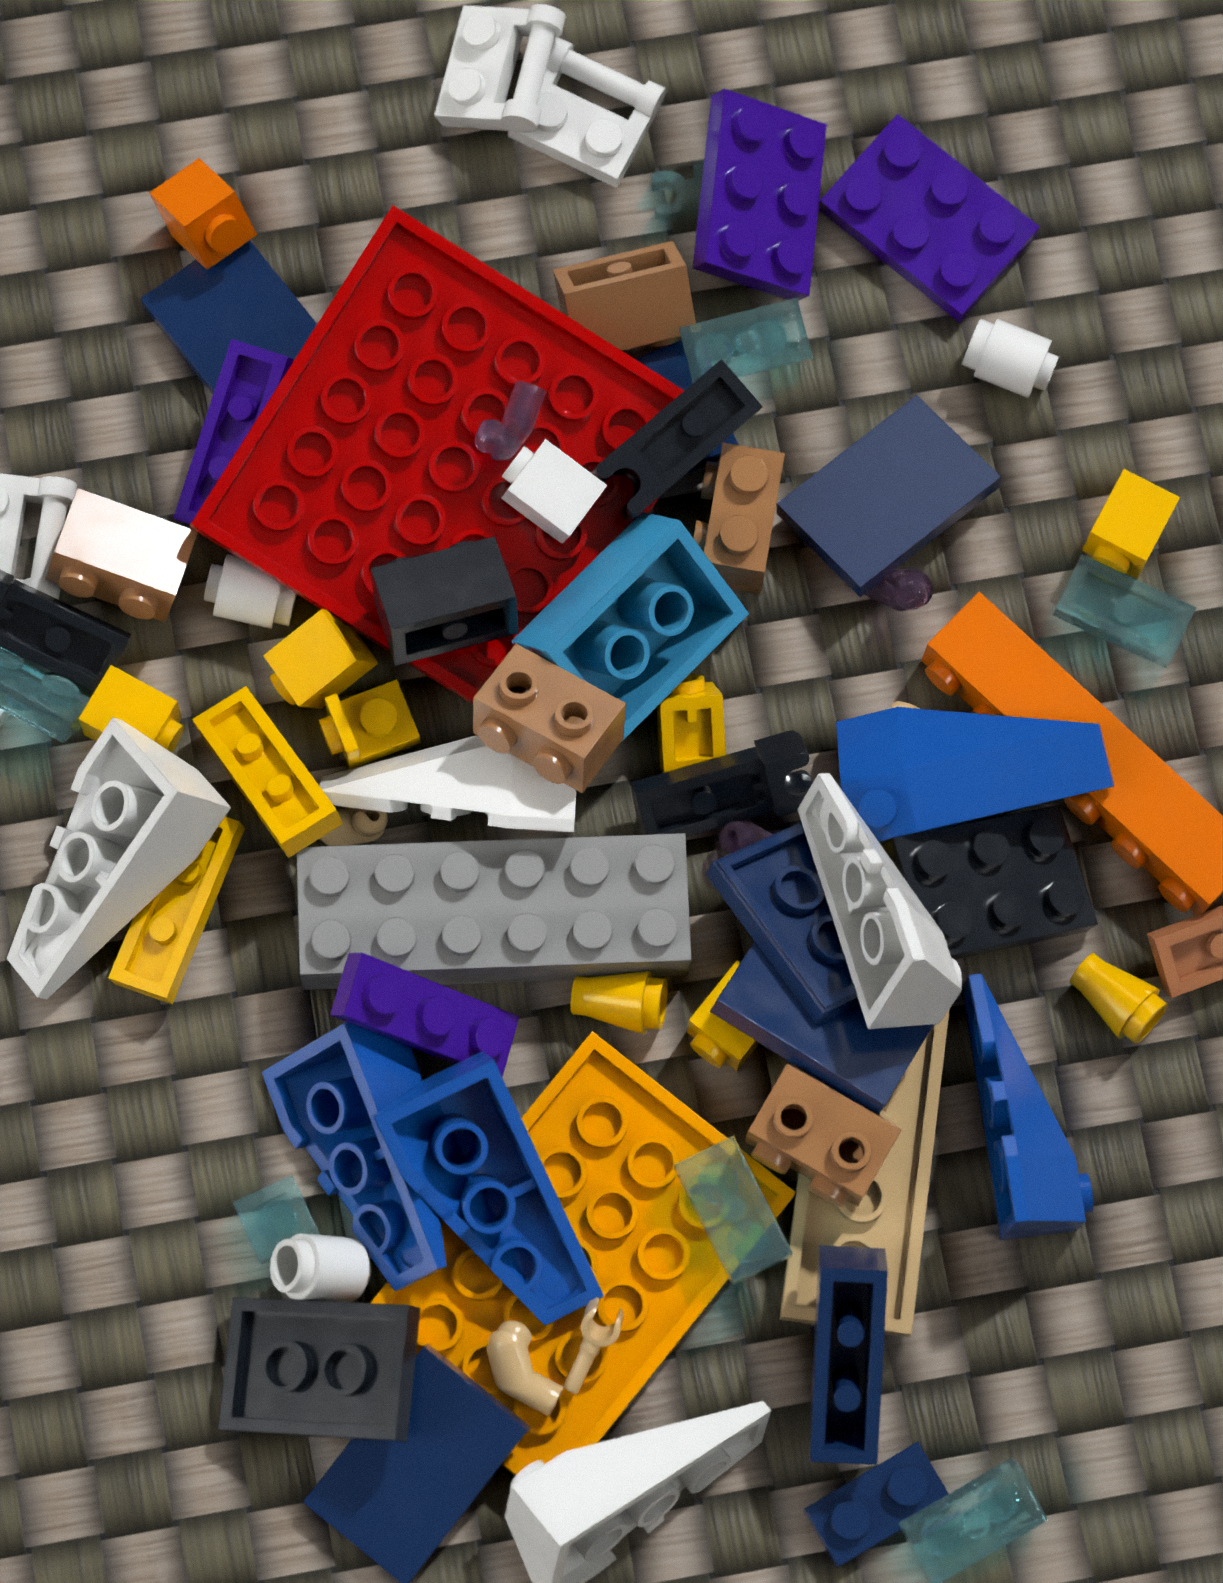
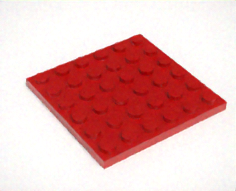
M392 205L190 524V528L316 607L328 610L345 625L390 652L375 608L371 568L385 565L396 558L416 557L447 549L458 542H474L495 536L517 597L518 629L520 633L636 519L626 521L621 515L622 508L633 497L634 485L629 478L623 475H614L604 482L607 487L572 534L561 544L501 499L511 485L501 476L524 446L535 453L545 439L591 472L600 462L628 440L684 390ZM656 499L651 505H649L643 512L650 513L651 509L653 508L658 499ZM518 634L415 660L407 664L473 704L474 696L514 647L511 641Z

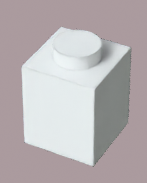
M545 439L535 453L524 446L501 476L511 483L501 499L562 544L572 534L607 485Z

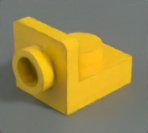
M689 674L656 707L660 770L663 773L726 755L723 694L713 682H705L704 676Z
M398 680L341 701L337 693L325 697L328 716L319 719L318 722L331 755L343 752L349 769L421 743L420 735Z

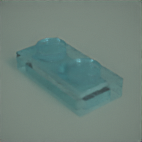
M798 298L679 328L693 383L721 359L737 377H742L813 358Z
M1081 554L1053 616L1167 669L1196 607Z
M0 647V709L62 743L81 729L78 718L89 702L90 697L79 692L78 687L70 680L56 675H48L24 662L23 657Z
M734 1136L674 1165V1170L732 1286L792 1256L793 1253Z
M1011 1457L899 1522L898 1525L926 1579L930 1583H941L1043 1524L1048 1519L1021 1465Z

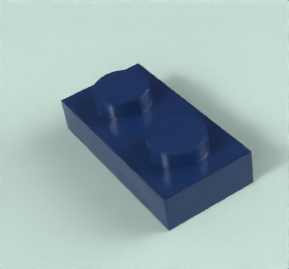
M916 1442L804 1508L803 1512L834 1565L838 1568L946 1504L952 1498L919 1442Z

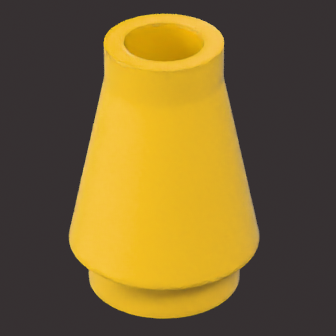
M1091 953L1083 960L1069 981L1084 995L1118 1039L1126 1036L1135 1044L1142 1041L1152 1031L1168 1007V1004L1158 996L1159 988L1105 962L1095 953Z
M652 971L596 977L576 976L571 991V1013L573 1015L594 1018L643 1035L646 1034L647 1029L661 1030L667 1011V979L653 977Z

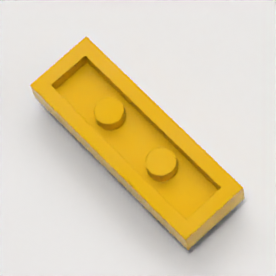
M246 686L192 719L200 736L288 858L343 824L337 809Z
M225 816L197 858L132 919L108 977L113 984L173 1005L245 828L240 821Z

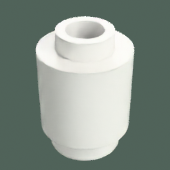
M980 319L962 365L976 370L974 374L976 378L1029 398L1033 387L1043 391L1046 390L1059 356L1048 352L1052 343L1050 339L997 319L995 324Z
M227 554L223 566L211 565L204 601L215 603L213 616L272 629L274 623L285 626L290 625L297 594L237 556Z
M299 1233L277 1244L271 1256L270 1275L274 1286L295 1300L354 1302L361 1296L369 1283L371 1262L364 1245L356 1238Z

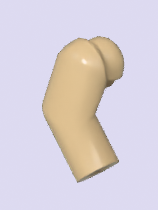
M350 807L339 808L337 811L343 824L319 840L328 846L364 845L371 843L383 834L388 822L387 813Z
M509 1320L503 1322L497 1331L490 1335L487 1345V1354L495 1384L502 1392L549 1417L564 1387L532 1370L528 1351V1344L532 1340L529 1329L518 1321Z

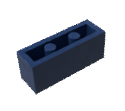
M819 1245L809 1427L810 1462L877 1465L888 1279L885 1248Z

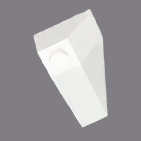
M114 717L78 768L71 790L79 794L66 828L56 826L49 845L58 849L46 882L33 887L6 958L38 998L47 1000L185 870L200 854L231 808L199 770L123 720Z
M477 735L322 776L319 785L335 806L391 813L406 810L409 802L421 804L420 810L431 814V818L451 821L456 816L467 815L472 811L485 812L488 815V826L574 832L576 790L564 783L555 784L546 780L533 766L510 753L502 754L490 749Z
M830 773L818 774L797 810L867 1028L879 1029L939 1024L962 991V975L959 964L955 959L951 958L945 937L832 775Z
M764 1401L568 1450L546 1464L538 1460L523 1468L511 1482L505 1519L532 1583H585L599 1574L617 1559L611 1552V1549L635 1527H643L647 1533H650L665 1521L663 1515L677 1502L680 1491L685 1487L691 1493L702 1491L758 1446L763 1440L771 1409Z

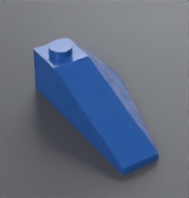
M894 707L836 722L842 791L878 842L1115 786L1101 726L1096 723Z
M982 974L968 975L962 986L1000 1240L1078 1231L1086 1222L1085 1213L1093 1212V1193L1088 1173L1078 1174L1076 1157Z
M347 1022L262 1071L284 1133L295 1149L305 1147L322 1171L317 1180L327 1195L338 1194L353 1216L352 1231L364 1245L366 1251L393 1290L405 1289L445 1268L446 1258L440 1216L400 1176L373 1119L374 1114L422 1081L421 1073L411 1047Z
M483 1051L424 1079L373 1115V1119L400 1176L544 1325L586 1306L596 1297H604L493 1058Z

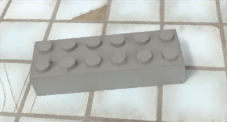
M685 833L305 847L297 852L299 962L303 990L338 989L348 953L358 952L365 953L441 985L574 980L576 976L596 977L642 971H652L653 977L688 976L691 940Z

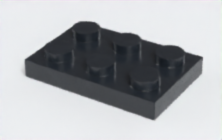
M1060 804L894 837L883 845L889 858L942 931L951 958L955 960L1087 932L1098 925Z
M233 1297L218 1430L236 1433L407 1443L421 1308L399 1304Z

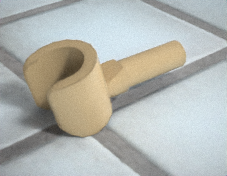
M598 1297L592 1299L586 1306L581 1324V1332L584 1339L563 1385L564 1389L574 1394H578L595 1356H598L601 1347L613 1344L619 1337L624 1317L622 1308L617 1313L616 1321L610 1326H600L593 1321L592 1318L600 1299Z

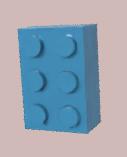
M642 512L511 642L514 645L518 644L625 702V739L749 613L680 520Z

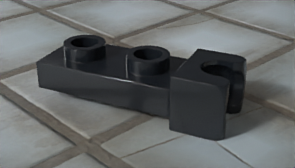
M721 359L600 462L590 473L602 482H606L614 475H623L631 480L634 485V494L622 508L621 515L626 521H632L754 416L763 406Z
M0 570V647L95 691L110 665L117 666L131 634L14 579L13 575Z
M790 730L754 741L755 747L631 782L645 835L685 833V836L689 837L772 813L773 811L776 817L797 812L798 807L813 783L807 771L798 770L791 772L806 766L809 762V755L800 733Z

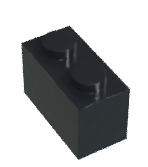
M495 536L474 542H458L447 549L416 557H400L385 565L371 568L375 608L395 666L519 634L517 597Z

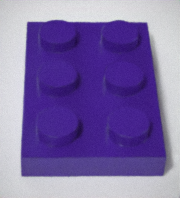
M725 88L711 95L692 269L793 302L810 296L827 124Z
M899 114L892 119L820 199L818 207L820 212L959 323L1033 241L1040 228L1039 225Z

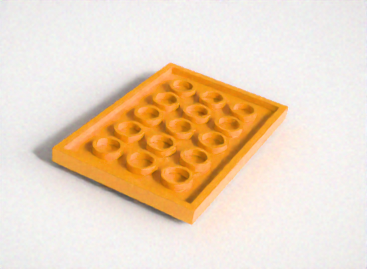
M593 1031L521 1118L604 1297L599 1299L596 1312L592 1318L593 1321L600 1326H610L616 1321L620 1308L623 1309L624 1313L619 1337L613 1344L601 1347L598 1356H595L578 1394L563 1389L549 1417L499 1390L494 1381L487 1354V1345L490 1335L497 1331L503 1322L510 1320L524 1324L532 1336V1340L528 1344L532 1370L563 1386L584 1339L581 1332V1324L586 1306L544 1325L441 1217L446 1267L402 1290L394 1291L387 1282L371 1301V1303L411 1305L421 1308L416 1355L423 1346L429 1344L531 1427L502 1464L503 1467L515 1476L523 1468L535 1461L541 1460L546 1464L565 1451L599 1443L796 1195L794 1190Z

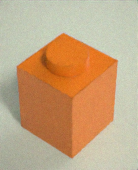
M200 158L149 192L172 237L207 270L257 235L236 192Z

